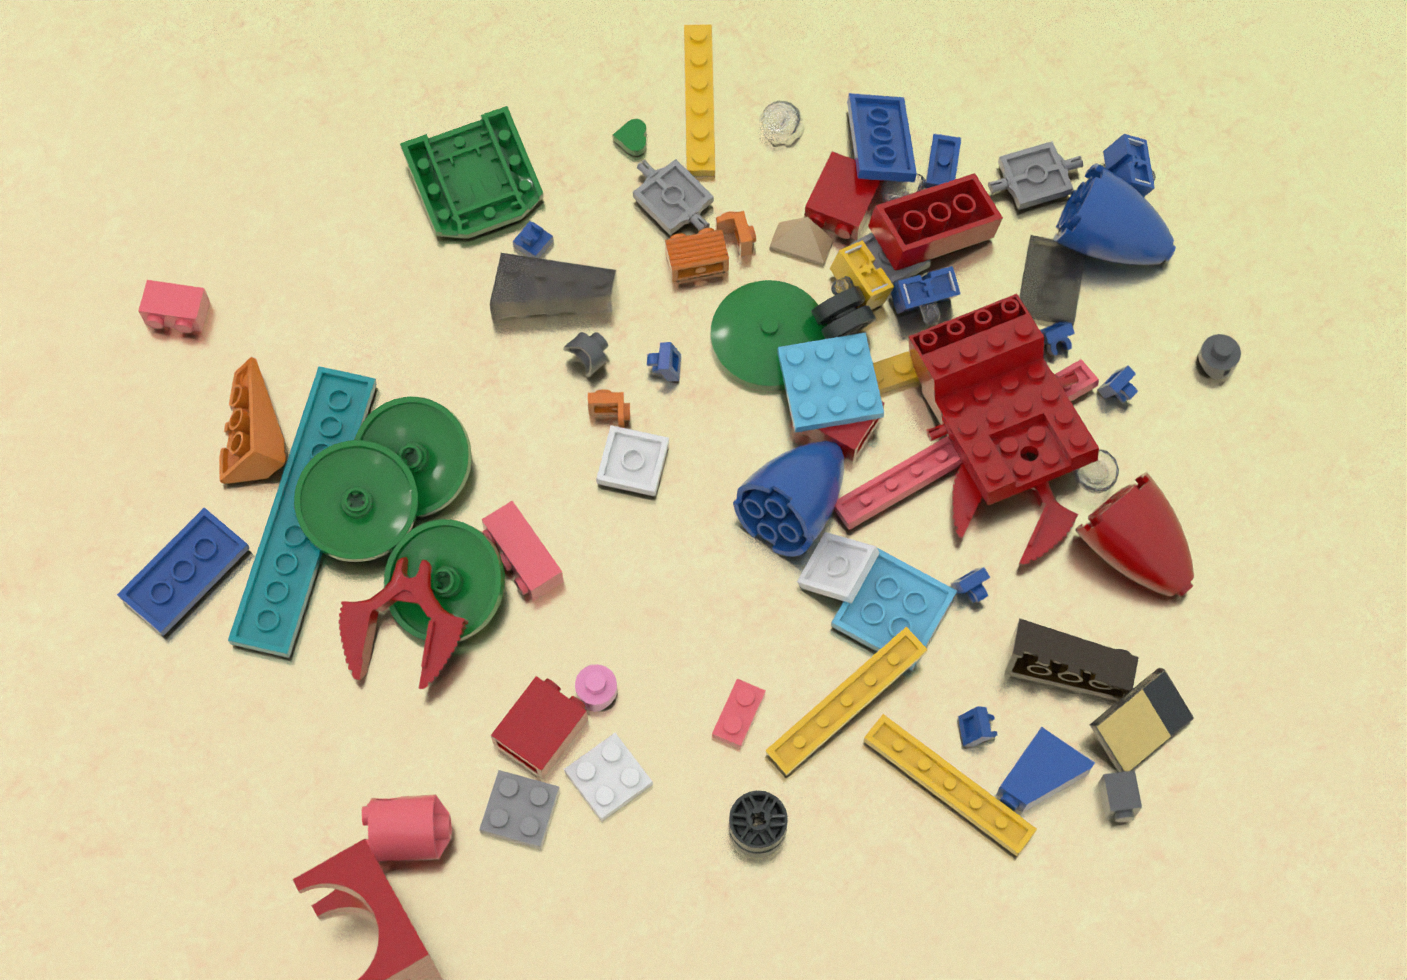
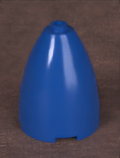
M1098 163L1092 165L1084 176L1088 180L1082 182L1077 190H1073L1056 225L1057 228L1061 229L1059 235L1056 234L1053 240L1081 254L1113 263L1153 265L1160 264L1164 260L1169 261L1175 252L1176 246L1173 245L1174 238L1168 226L1156 209L1143 195L1121 177Z
M829 441L808 443L778 455L755 471L737 489V499L733 502L735 513L745 530L753 538L759 534L774 545L772 549L775 553L785 556H799L803 554L821 533L837 503L844 476V455L842 449L836 443Z

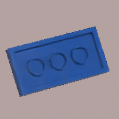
M849 93L847 106L858 179L915 182L917 172L904 97Z
M204 507L117 596L158 633L164 636L250 547Z

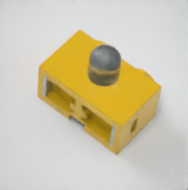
M863 240L838 251L829 268L837 279L831 285V292L833 295H836L849 288L859 286L866 300L857 306L856 309L862 306H870L872 310L885 303L894 285L881 267L875 268L873 265L875 258Z

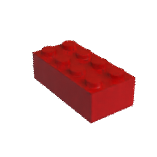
M973 173L876 205L868 227L893 269L897 271L994 238L1003 217L977 175Z

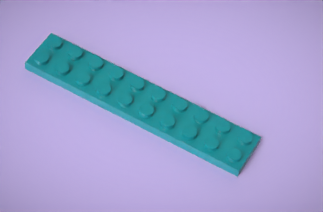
M318 366L228 638V642L231 645L287 658L290 657L323 554L306 538L298 523L294 507L296 484L301 472L316 454L336 443L355 439L358 429L366 419L377 385L376 378Z

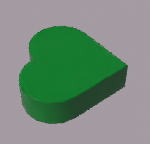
M631 119L613 134V140L630 155H641L647 147L646 124L640 119Z

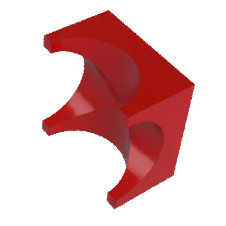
M365 838L292 879L300 894L317 888L335 889L311 905L319 919L333 913L354 912L365 915L377 922L379 938L375 956L368 969L357 980H443Z

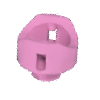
M598 664L589 665L579 672L575 680L576 696L586 705L587 710L594 712L604 710L616 697L618 691L616 677L606 666Z

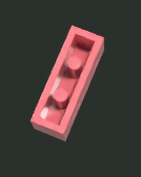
M513 501L481 519L484 529L482 532L493 542L500 553L505 571L511 569L516 576L514 583L522 595L528 593L532 601H535L564 582L562 570Z

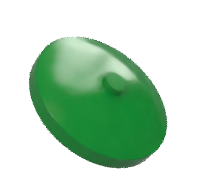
M755 281L735 289L719 304L711 323V347L717 363L729 377L746 387L762 391L785 389L777 353L778 347L825 339L822 329L827 323L818 325L811 312L812 309L818 306V303L804 290L782 281Z
M408 396L388 401L367 416L354 440L370 441L387 447L396 453L409 467L415 479L418 492L416 518L434 514L445 508L458 496L468 479L472 460L468 434L461 421L453 412L433 400Z
M351 440L336 443L325 448L308 462L296 484L294 507L301 530L318 550L342 561L362 562L379 558L391 552L398 542L411 531L418 511V492L415 479L409 467L396 453L374 442Z
M433 520L409 531L395 546L385 568L384 587L390 582L396 563L400 558H408L407 575L409 578L415 577L418 574L421 561L427 560L432 568L431 589L437 601L447 612L468 620V624L465 625L464 634L460 636V641L475 635L493 618L503 597L505 573L497 548L483 532L457 520ZM397 601L389 607L392 616L405 631L419 639L426 640L428 624L431 618L427 617L419 604Z

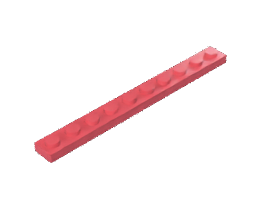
M1082 359L1056 373L1058 377L1073 370L1077 374L1079 382L1063 388L1070 401L1094 389L1099 383L1097 376ZM946 436L840 497L837 500L834 511L850 530L959 467L963 462L950 439Z

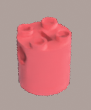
M436 794L400 796L391 799L371 798L367 806L362 807L363 826H368V839L365 840L378 862L439 859L451 840V815Z

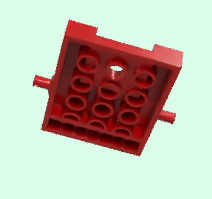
M1018 294L908 336L909 353L916 375L922 385V393L940 422V425L926 429L927 437L932 442L945 435L948 436L987 505L1098 461L1099 446L1063 390L1064 387L1078 383V376L1074 370L1059 377L1051 371L1043 358L1044 336ZM1025 453H1034L1038 458L1033 461H1027L1021 456Z

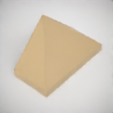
M804 217L779 222L769 249L824 266L833 244V239L812 220Z

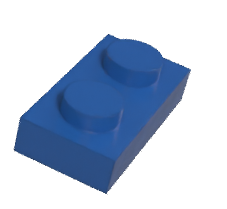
M933 134L926 189L956 179L961 137Z

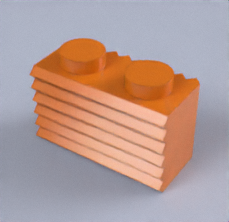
M705 228L700 230L698 234L688 236L679 233L665 240V253L673 282L729 271V255L722 229Z

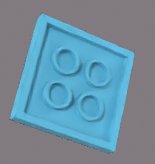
M866 333L778 347L777 353L795 433L884 418V409Z
M877 548L880 553L852 603L843 602L831 622V627L877 652L907 627L926 647L955 598L957 590ZM916 661L909 669L913 670L918 661Z

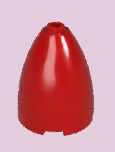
M1145 472L1135 479L1138 483L1137 485L1134 483L1124 488L1122 487L1088 516L1089 524H1080L1075 531L1094 552L1121 574L1153 591L1168 596L1177 594L1181 597L1194 586L1191 583L1194 579V569L1188 541L1173 507L1148 472Z

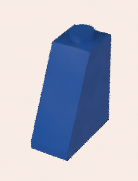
M1041 727L1000 785L996 795L1011 810L1016 811L1018 809L1023 813L1086 777L1095 762Z

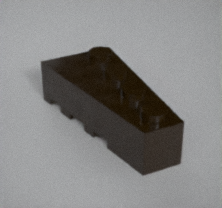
M1019 618L1011 639L1005 673L1127 701L1133 692L1139 657L1132 655L1124 649H1113Z

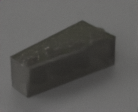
M501 253L489 303L492 320H501L507 316L529 318V315L535 314L558 316V313L574 312V314L612 312L617 291V273L614 269Z

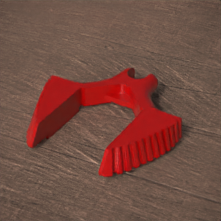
M1027 453L1021 456L1024 460L1029 461L1026 455ZM961 463L954 479V490H952L954 495L952 500L954 502H952V505L954 507L953 520L956 521L954 526L958 528L955 531L963 539L983 496L965 465ZM1049 481L1031 488L1043 512L1021 557L1020 565L1029 564V560H1037V558L1043 556V553H1047L1049 549L1057 545L1070 532V528L1073 527L1079 515L1056 501Z
M402 557L396 563L390 582L376 595L363 601H341L342 607H340L341 613H339L340 619L338 620L341 632L339 634L342 636L341 643H343L342 649L345 650L343 652L344 656H346L345 661L346 664L349 663L348 669L353 671L351 675L354 679L361 680L368 672L379 612H384L397 601L419 604L427 617L431 618L427 629L418 689H424L429 686V683L435 680V676L439 675L440 669L442 670L444 664L447 663V658L451 657V652L453 653L454 647L458 645L457 641H460V636L464 634L465 625L468 624V620L447 612L437 601L431 589L432 568L427 560H422L418 574L413 578H409L407 575L408 558Z

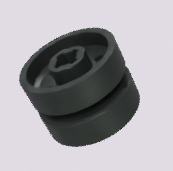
M859 286L842 291L812 309L811 312L818 325L831 322L822 329L825 339L852 335L876 320L870 306H862L856 309L857 306L866 300Z
M756 790L741 795L732 805L729 814V836L733 845L741 853L751 857H765L777 851L784 842L787 831L788 815L784 804L775 795L766 791ZM759 821L763 822L762 825H757V827L753 826L754 823H759Z

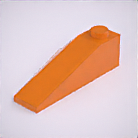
M250 357L234 372L229 406L233 407V413L229 422L225 423L224 432L229 434L227 447L221 448L219 456V478L223 484L267 479L280 469L286 460L284 438L256 358Z

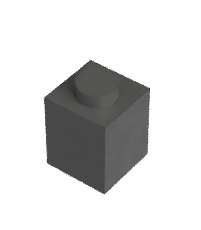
M1135 770L1103 774L1098 783L1105 819L1115 818L1116 822L1133 820L1134 816L1142 809Z

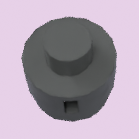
M580 332L564 346L563 350L578 357L585 366L586 376L591 377L597 369L607 362V357L603 351L609 345L598 332L593 333L591 336Z
M1215 334L1204 341L1198 358L1202 368L1211 378L1225 379L1236 369L1240 361L1241 350L1236 340L1230 336Z

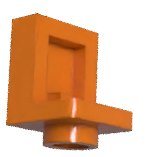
M729 211L716 217V230L722 229L723 234L734 232L741 257L751 255L752 244L756 242V234L753 225L748 226L744 211Z
M601 389L588 393L589 416L618 415V427L625 428V421H630V403H624V392H611L610 390Z

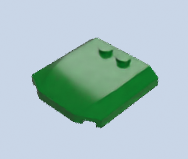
M508 106L482 114L481 120L428 138L427 134L400 143L402 153L436 236L472 238L523 219L544 197L543 190Z

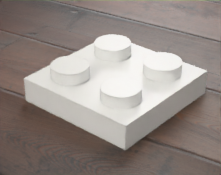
M611 425L596 478L597 484L656 496L669 445V438Z
M825 532L797 583L802 589L852 603L880 552L876 546Z
M616 733L564 769L565 774L601 822L653 785V781Z

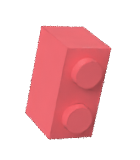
M147 280L138 311L144 323L152 328L161 329L169 327L183 333H191L192 331L202 332L210 300L205 288Z

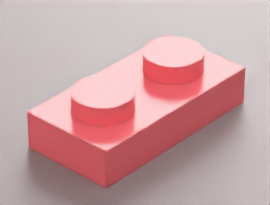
M737 679L712 732V737L741 749L764 699L766 690Z

